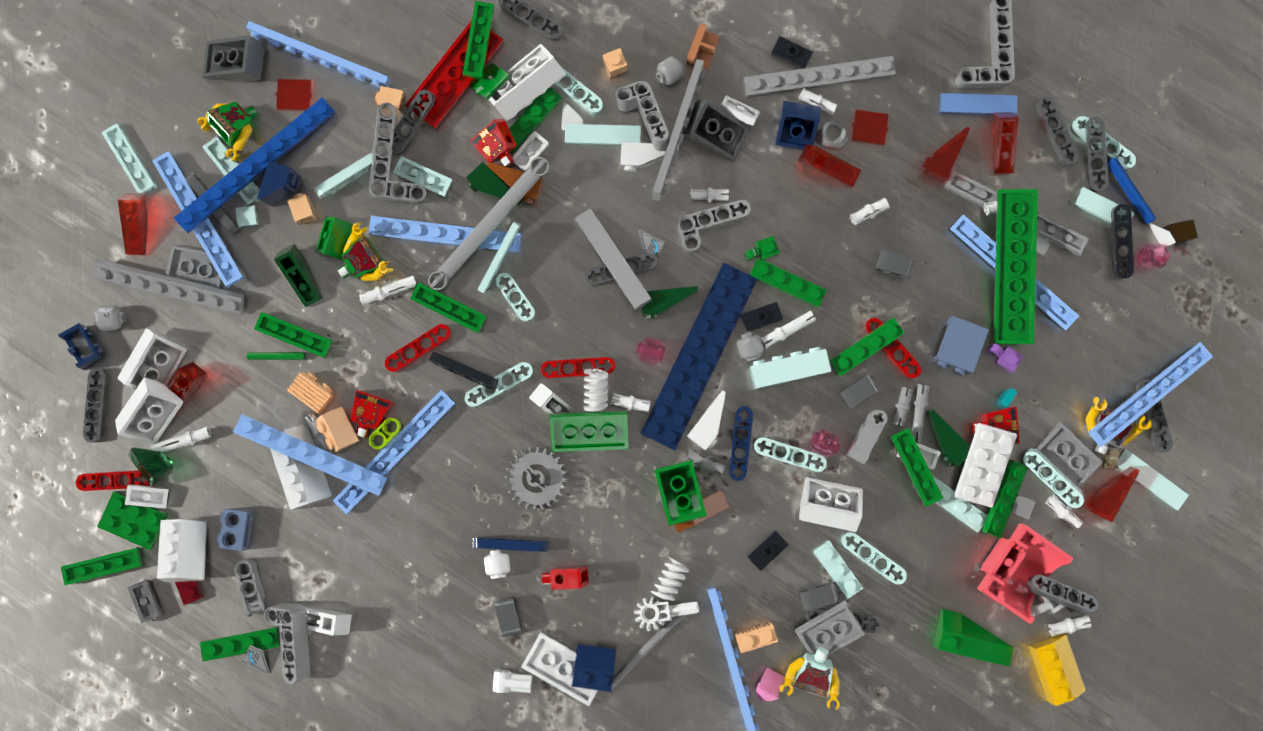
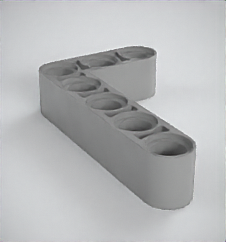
M992 0L990 3L992 67H966L962 69L955 79V83L960 89H1001L1008 86L1014 79L1012 0ZM997 1L1002 2L1004 7L999 6ZM998 19L1002 20L1005 25L999 24ZM999 38H1003L1005 40V44L1001 43L999 41ZM999 56L1005 57L1006 62L1001 61ZM1000 74L1005 75L1007 77V81L1002 80ZM962 75L968 76L970 81H965ZM981 75H986L988 81H984Z
M383 103L379 106L376 115L369 192L371 196L378 199L419 203L426 197V190L422 185L389 180L396 110L391 103ZM383 108L389 109L391 116L384 117L381 110ZM381 127L387 128L389 135L382 136L379 129ZM384 146L387 149V154L380 155L377 152V148ZM382 165L385 168V174H378L375 171V167ZM375 184L382 185L383 193L378 194L374 192L373 186ZM393 187H400L403 192L402 195L395 196L393 194ZM418 189L421 192V198H414L412 190Z

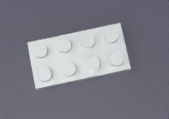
M978 423L954 494L956 498L993 507L1017 434Z
M540 632L521 668L588 706L598 691L572 687L576 652Z

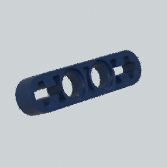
M746 406L738 408L735 413L729 475L735 481L743 480L747 474L753 412ZM743 410H746V413L749 414V417L745 419V424L749 423V427L744 425L737 426L738 422L742 423V417L739 416V413H742ZM741 428L745 429L748 434L744 440L737 437V431ZM739 447L745 450V456L742 459H738L734 453ZM733 460L738 462L745 461L744 465L740 464V470L743 471V475H739V478H736V475L732 473L733 470L737 469V464H733Z
M473 537L472 548L547 552L548 542Z

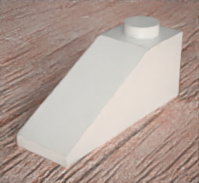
M622 142L621 169H624L626 172H635L636 169L640 170L663 160L666 150L657 151L652 143Z
M723 390L687 435L690 440L703 450L707 448L711 450L717 442L715 438L718 435L726 394Z
M304 607L308 630L333 636L349 634L351 614Z

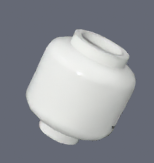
M500 549L492 550L490 555L485 556L486 574L491 576V579L506 577V574L510 572L509 555L502 553Z

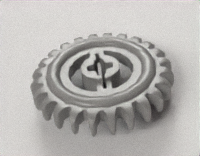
M529 447V454L522 450V457L515 455L517 462L510 461L513 468H506L511 473V475L505 476V478L510 479V482L506 483L505 486H512L508 493H515L512 500L520 498L518 505L526 502V509L531 504L534 510L537 509L538 504L542 510L545 503L551 507V500L558 502L556 495L563 496L560 489L567 488L562 484V482L568 481L567 478L563 477L567 471L561 470L565 463L558 464L560 457L554 459V452L547 455V448L542 453L539 447L536 448V452H533L532 448ZM539 464L548 469L551 477L549 486L545 483V474L541 470H533L531 465ZM524 471L528 474L527 482L529 485L540 487L543 490L542 492H531L525 487L522 478ZM532 474H540V483L532 482Z

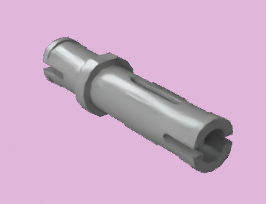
M917 384L912 435L916 441V433H918L917 442L923 443L930 386L924 385V393L922 394L923 385Z

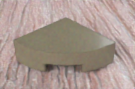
M1119 450L1107 451L1104 459V469L1112 470L1116 466L1120 454Z

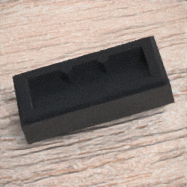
M779 36L771 52V55L801 69L806 68L813 54V51Z
M777 302L741 314L746 332H751L783 320Z
M775 530L747 557L762 571L789 544Z

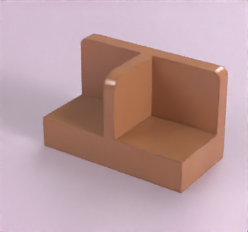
M699 24L686 64L694 67L697 59L703 60V68L707 71L720 36L706 31L707 26Z

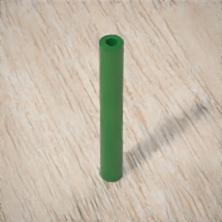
M247 352V360L306 359L305 352Z

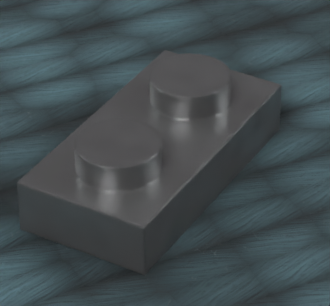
M149 579L128 587L141 623L162 615Z

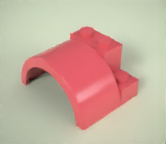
M1019 524L1009 540L1002 537L999 539L981 566L980 570L986 575L977 589L1031 624L1035 619L1032 616L1031 608L1036 594L1029 590L1027 586L1028 579L1038 574L1048 577L1057 568L1063 565H1070L1073 557L1027 525Z

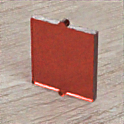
M278 79L277 92L275 93L277 96L276 109L306 111L310 107V98H312L311 80Z
M856 109L854 123H852L851 141L885 145L886 132L889 130L887 128L889 114Z

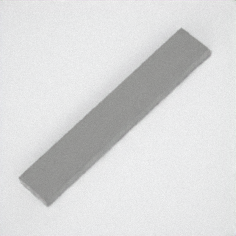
M591 208L575 217V221L635 311L650 302L651 297Z

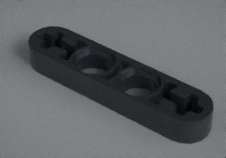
M1119 204L1111 210L1113 267L1116 277L1126 279L1134 273L1132 216L1129 206ZM1121 207L1122 211H1125V215H1122V221H1126V223L1117 224V221H1121V216L1117 215V211H1120ZM1121 226L1127 230L1125 237H1119L1117 234V230ZM1120 246L1127 247V255L1122 257L1118 254ZM1119 259H1128V262H1124V267L1128 268V272H1125V275L1119 271L1123 268V262H1119Z
M432 352L429 358L431 363L491 390H495L499 382L483 372L437 352Z

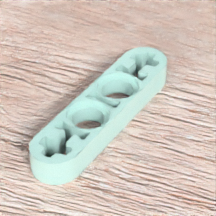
M563 69L566 74L562 76L561 80L569 78L571 84L563 87L559 81L554 83V85L590 114L597 115L603 110L602 100ZM579 89L585 91V96L581 99L575 96V92ZM589 95L591 96L589 99L592 103L598 102V109H591V104L587 101Z
M1080 116L1072 122L1071 129L1086 142L1085 123L1089 118ZM1083 122V128L1079 129V123ZM1093 122L1090 124V128H1093L1094 133H1096V128L1099 126ZM1105 132L1106 147L1111 144L1116 149L1114 154L1107 152V160L1114 158L1121 152L1122 154L1117 159L1124 170L1132 168L1136 163L1135 155ZM1101 141L1091 142V147L1095 150L1101 148ZM1127 157L1129 160L1128 164L1125 165L1123 162L1124 158Z
M373 152L319 184L314 189L318 198L328 197L370 171Z
M527 362L517 364L493 377L499 381L494 394H487L485 391L486 387L478 385L466 393L465 402L471 407L480 406L531 378L533 375L532 366ZM522 366H524L525 368L529 367L530 370L527 371L528 375H519L518 377L520 378V380L517 381L516 376L512 373V371L515 370L516 373H519L522 371ZM505 375L512 376L513 382L511 385L506 386L503 384L502 378ZM481 388L486 398L483 399V396L477 398V403L469 402L471 394H480L478 390Z
M763 437L758 438L754 442L755 452L769 458L814 472H821L827 466L824 456ZM765 441V445L771 447V443H774L772 455L768 454L770 450L763 449L761 452L757 444ZM782 446L786 449L784 457L776 455L777 447ZM797 452L804 454L805 458L802 463H797L794 460V455ZM808 454L811 455V460L820 458V462L823 463L822 466H818L817 469L815 464L808 463L809 466H805L808 461Z
M1035 448L1025 451L1023 457L1025 465L1068 506L1079 508L1083 505V492L1053 463ZM1029 455H1036V461L1040 464L1038 468H1036L1037 463L1034 460L1029 461ZM1049 467L1052 470V474L1045 476L1041 473V469ZM1061 480L1067 486L1064 489H1058L1055 483ZM1070 488V493L1074 497L1079 496L1078 502L1076 500L1071 501V495L1068 493Z
M846 532L842 535V546L894 584H902L906 581L907 574L902 567L857 534ZM853 536V541L857 544H859L860 541L862 542V544H860L857 547L856 552L854 551V549L856 548L854 545H846V537ZM863 547H869L871 550V554L867 558L861 556V549ZM880 558L885 559L887 562L884 569L877 568L876 562ZM891 564L894 565L891 568L893 571H901V579L894 580L895 576L890 572L887 575L885 574L890 569Z

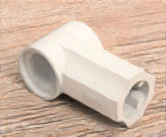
M507 670L494 671V692H531L532 675L516 674Z

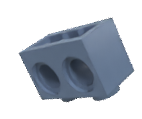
M224 509L220 516L222 527L217 536L218 548L238 551L247 550L253 511ZM233 515H237L239 518V522L236 525L232 522ZM231 534L235 535L236 541L234 544H232L229 541V536Z

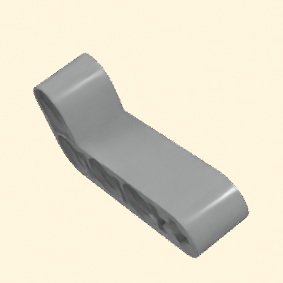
M639 81L619 88L616 91L619 110L628 112L638 108L653 147L657 151L667 150L670 141L669 132L649 83Z
M738 200L681 217L678 223V231L684 250L690 254L696 253L699 250L701 244L699 232L746 219L751 210L750 204L745 200ZM740 206L742 209H746L744 214L741 211H737ZM724 211L728 214V218L721 219L718 213ZM706 216L710 219V223L704 225L700 222V218ZM687 221L691 223L692 227L689 230H685L681 224ZM693 239L697 242V246L690 248L687 245V241Z
M280 603L267 608L264 615L266 621L271 625L280 626L284 680L288 684H294L308 678L310 675L307 618L304 607L300 604Z

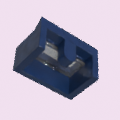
M78 323L58 334L59 338L66 341L69 347L67 350L70 355L76 358L78 363L75 365L77 368L85 370L89 365L103 358L100 354L103 350L98 342H93L91 337L94 335L88 326L85 327Z

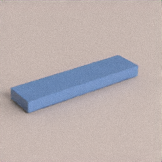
M942 93L940 95V113L1015 116L1017 114V95Z

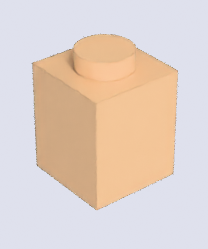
M621 48L603 54V63L610 79L628 72L627 63Z
M381 86L380 91H377L375 96L377 106L379 107L381 104L388 102L395 107L396 113L402 114L406 99L405 93L402 90Z
M298 193L293 195L292 199L287 200L293 218L299 225L317 219L311 199L306 194Z

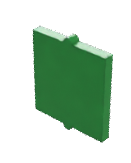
M491 63L484 70L483 79L476 78L470 87L476 91L477 95H481L488 100L510 78V75L502 67Z

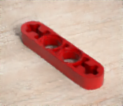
M871 318L865 323L864 328L866 333L869 334L872 332L869 329L871 327L870 322L872 324L877 323L878 326L876 328L884 323L878 318ZM898 339L891 342L890 346H885L881 349L905 377L913 379L921 374L920 364ZM897 350L904 353L902 361H898L894 357V353ZM909 359L910 362H908L907 364L910 367H916V369L914 370L916 374H909V367L907 365H904L902 367L901 364Z
M439 324L389 355L385 360L386 369L391 372H399L448 341L452 335L451 329L445 324ZM439 329H447V332L445 333L446 337H437V343L435 342V339L430 335L433 333L434 336H436L440 333ZM424 338L431 340L429 348L422 347L421 342ZM409 348L415 350V356L411 359L405 356V351ZM401 353V356L406 361V363L403 364V361H399L396 364L397 368L390 367V360L393 359L397 361L398 359H400L398 355Z
M610 357L546 361L541 366V373L544 377L550 379L589 376L582 369V365L585 362H591L593 369H596L595 361H599L598 365H603L605 361H608L609 364H612L609 371H606L609 375L615 370V362ZM561 363V375H557L558 371H552V375H548V372L544 371L545 368H548L549 364L552 368H558L557 364ZM567 363H571L574 366V371L571 374H566L563 370L564 365Z
M146 470L86 473L79 475L75 483L76 487L81 491L127 489L128 484L124 486L120 483L122 475L129 477L128 484L151 486L154 482V476L150 471ZM143 474L144 477L148 478L147 481L144 482L135 481V478L143 477ZM103 476H107L110 479V483L106 487L101 484ZM84 480H95V484L85 485L82 482Z

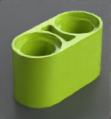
M395 418L386 419L369 437L370 446L374 449H384L403 429V423ZM391 422H396L397 429L394 432L389 430ZM379 435L384 440L381 446L375 443V439Z

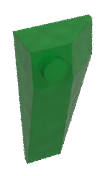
M942 608L933 647L965 657L1010 666L1014 649L1012 646L963 614Z

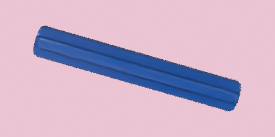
M1114 157L1108 160V168L1146 224L1153 222L1156 216L1118 159Z

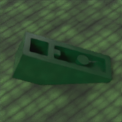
M484 162L478 165L466 177L469 181L467 185L474 193L478 191L481 195L498 201L509 190ZM519 201L515 207L522 208L523 203Z
M293 244L279 251L274 261L303 305L307 307L321 300L322 296L296 245Z
M698 286L647 291L651 301L642 306V316H647V319H657L658 315L664 314L696 294Z
M934 409L928 410L926 414L939 452L943 456L942 460L950 467H959L966 460L971 446Z

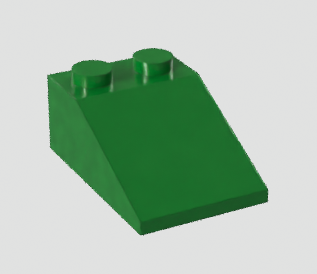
M692 460L654 470L669 526L707 517Z

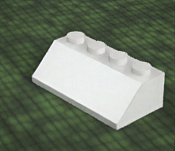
M540 44L506 72L510 75V78L489 100L503 118L508 121L514 118L521 109L529 106L536 97L544 94L551 85L559 82L566 73L549 51Z
M308 424L281 431L316 446ZM270 449L290 510L298 509L333 496L325 472Z

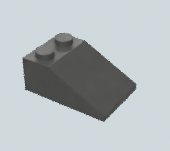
M249 35L207 41L202 77L233 81L261 80L265 44Z
M696 100L693 112L689 115L688 128H684L682 134H685L684 137L731 161H735L751 127L707 100Z

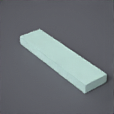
M116 123L101 132L138 194L143 197L158 187L122 126Z
M565 124V144L622 146V142L640 143L641 126Z
M216 136L203 146L204 150L224 175H227L240 164L239 161H231L234 156L233 154L230 158L226 157L225 153L228 147L219 136ZM252 181L239 192V195L248 206H251L259 200L257 196L260 188Z
M516 221L512 223L478 291L484 293L488 290L521 227L520 223Z
M1123 449L1119 454L1116 464L1118 469L1174 510L1178 511L1189 496L1186 492L1129 450Z

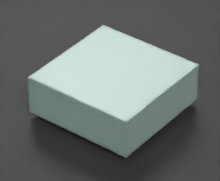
M256 206L236 208L237 225L239 228L258 225Z

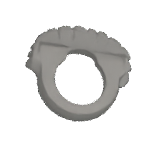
M828 121L821 129L817 130L816 139L826 148L839 149L847 143L846 130L838 121ZM829 126H835L840 130V137L835 141L827 138L826 129Z

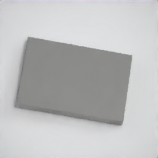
M172 245L165 273L166 276L219 289L223 288L224 283L205 251Z
M1059 422L1035 447L1078 488L1104 463L1062 422Z
M846 601L841 602L795 629L796 634L807 651L814 655L818 647H822L828 650L829 656L866 635V632Z

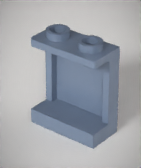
M951 316L946 322L947 329L937 356L934 357L933 361L938 362L937 365L946 369L948 367L954 368L956 373L966 376V374L973 373L989 329Z

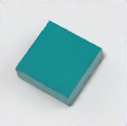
M1013 388L1006 389L996 405L1001 409L1007 408L1018 392Z

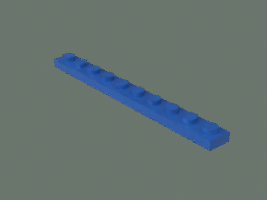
M323 97L320 98L177 214L174 219L187 233H190L266 171L268 161L277 162L335 114L333 108Z

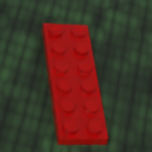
M472 20L405 104V107L408 109L419 91H431L435 95V103L423 121L434 129L439 126L475 80V78L463 76ZM492 30L490 31L485 65L504 42V39ZM423 95L424 102H429L428 95ZM417 103L416 106L421 107L423 110L425 109V107ZM414 109L412 112L420 117L419 110Z

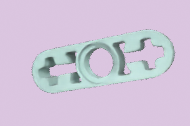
M508 273L499 274L496 278V285L518 317L524 322L533 320L535 310L512 276ZM503 277L505 279L509 278L508 284L512 288L515 285L516 288L508 291L505 285H500L502 283L501 279ZM514 292L521 294V299L517 303L510 300V296ZM524 301L527 302L523 304L527 310L531 309L529 313L531 316L528 318L527 316L522 317L523 311L520 307L518 309L515 308Z

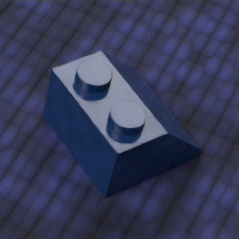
M783 101L775 145L812 151L820 121V107Z
M268 161L257 198L272 207L296 193V190L301 186V176L291 167Z
M578 644L572 687L611 692L616 649Z

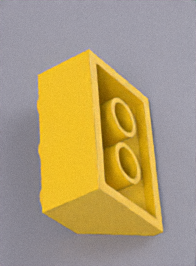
M1066 634L1029 645L1049 703L1057 706L1075 700L1086 690Z

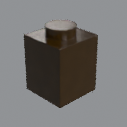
M1194 219L1163 227L1171 233L1175 240L1174 244L1198 238Z

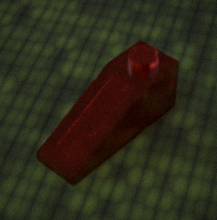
M994 112L992 127L994 174H1011L1014 171L1019 117L1013 112Z
M970 127L964 128L930 157H926L922 165L925 168L922 174L944 183L950 175Z
M806 144L799 159V162L850 187H854L861 172L857 167L817 146Z
M126 193L117 200L125 254L145 255L147 235L145 194Z
M194 362L179 368L168 386V389L183 400V404L175 416L199 389L207 375Z
M1130 466L1100 487L1087 499L1086 509L1113 522L1140 470Z

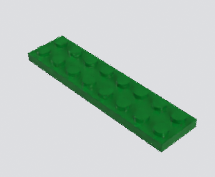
M1038 189L997 190L993 343L1034 344Z

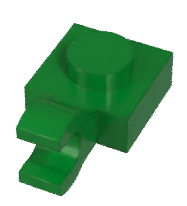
M770 236L755 242L756 248L746 251L745 256L747 260L760 256L761 260H766L779 255L780 251L774 236Z

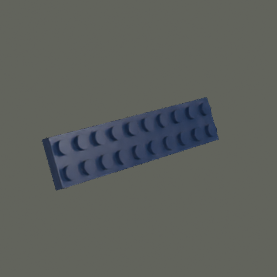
M723 262L640 434L672 450L676 449L758 280L757 278Z

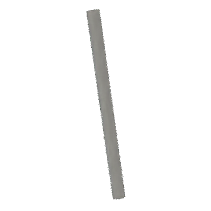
M685 615L672 617V621H668L613 677L612 689Z

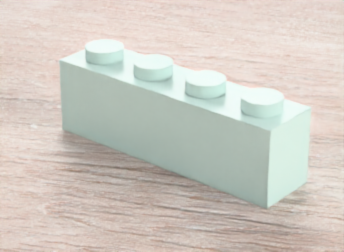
M820 347L809 349L810 353L806 354L798 351L790 353L791 357L783 358V355L772 357V361L766 363L764 359L754 361L753 365L749 367L754 390L831 372L826 349L821 350Z

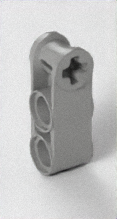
M873 410L867 415L856 434L855 440L846 453L848 457L863 465L866 463L872 448L877 443L887 423V415L884 411ZM879 414L881 421L875 423L873 416Z
M251 558L244 559L236 564L235 573L245 614L247 617H250L254 613L265 612L269 606L256 561ZM244 563L249 566V573L243 570ZM249 582L255 586L253 592L248 589Z

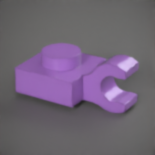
M995 343L991 344L987 350L998 357L995 363L1011 373H1014L1024 357L1008 346L1002 349Z

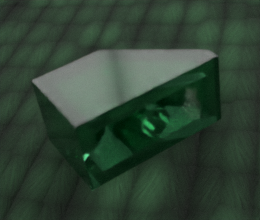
M135 447L129 449L128 458L151 486L171 474L174 467L173 462L162 452Z

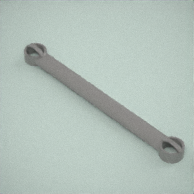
M535 157L531 161L530 167L442 266L430 274L428 283L432 289L442 290L446 288L450 278L542 176L548 174L550 165L545 158ZM541 159L539 164L533 169L534 163ZM546 163V171L542 174H536L539 168ZM440 273L432 283L433 276ZM444 277V285L436 288L435 285Z

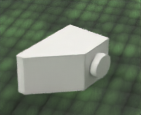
M542 383L529 397L549 415L575 412L573 408Z

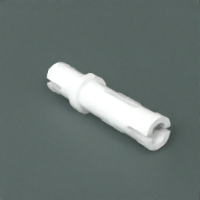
M414 275L381 287L376 286L371 291L359 294V298L364 306L416 287L417 283Z
M808 311L788 324L775 328V331L761 337L763 346L767 349L769 346L779 341H784L787 336L815 322V317H812L813 313Z
M209 427L195 431L189 430L186 431V434L153 444L152 451L155 455L189 444L192 446L198 441L212 437V432Z

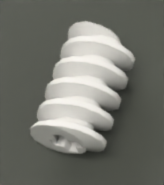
M600 369L584 370L585 374H589V376L584 377V381L589 382L584 385L585 389H589V391L584 392V395L589 397L584 399V403L589 404L584 406V409L591 412L606 409L608 407V388L606 387L608 385V373Z
M668 557L672 564L665 563L669 570L661 571L665 578L658 577L662 584H655L654 586L658 589V592H651L667 601H674L675 597L672 593L678 594L679 592L675 586H682L679 579L685 580L686 577L682 572L688 573L689 569L681 562Z

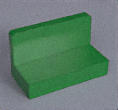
M325 216L315 253L343 260L341 256L344 253L343 249L352 233L353 224L336 217Z

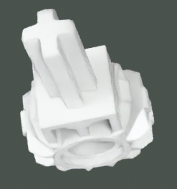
M651 597L650 603L644 598L643 602L645 605L643 606L638 603L637 606L641 610L634 611L635 614L640 615L635 619L636 622L642 621L640 627L644 628L647 624V631H651L652 625L655 630L659 629L658 622L664 625L665 622L672 621V617L698 613L699 606L697 602L670 605L669 602L658 600L655 603V598ZM649 609H654L656 612L653 619L646 617Z

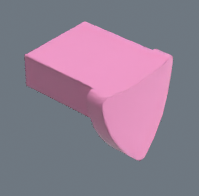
M766 668L756 688L758 699L764 702L778 699L780 695L779 687L783 682L784 676Z

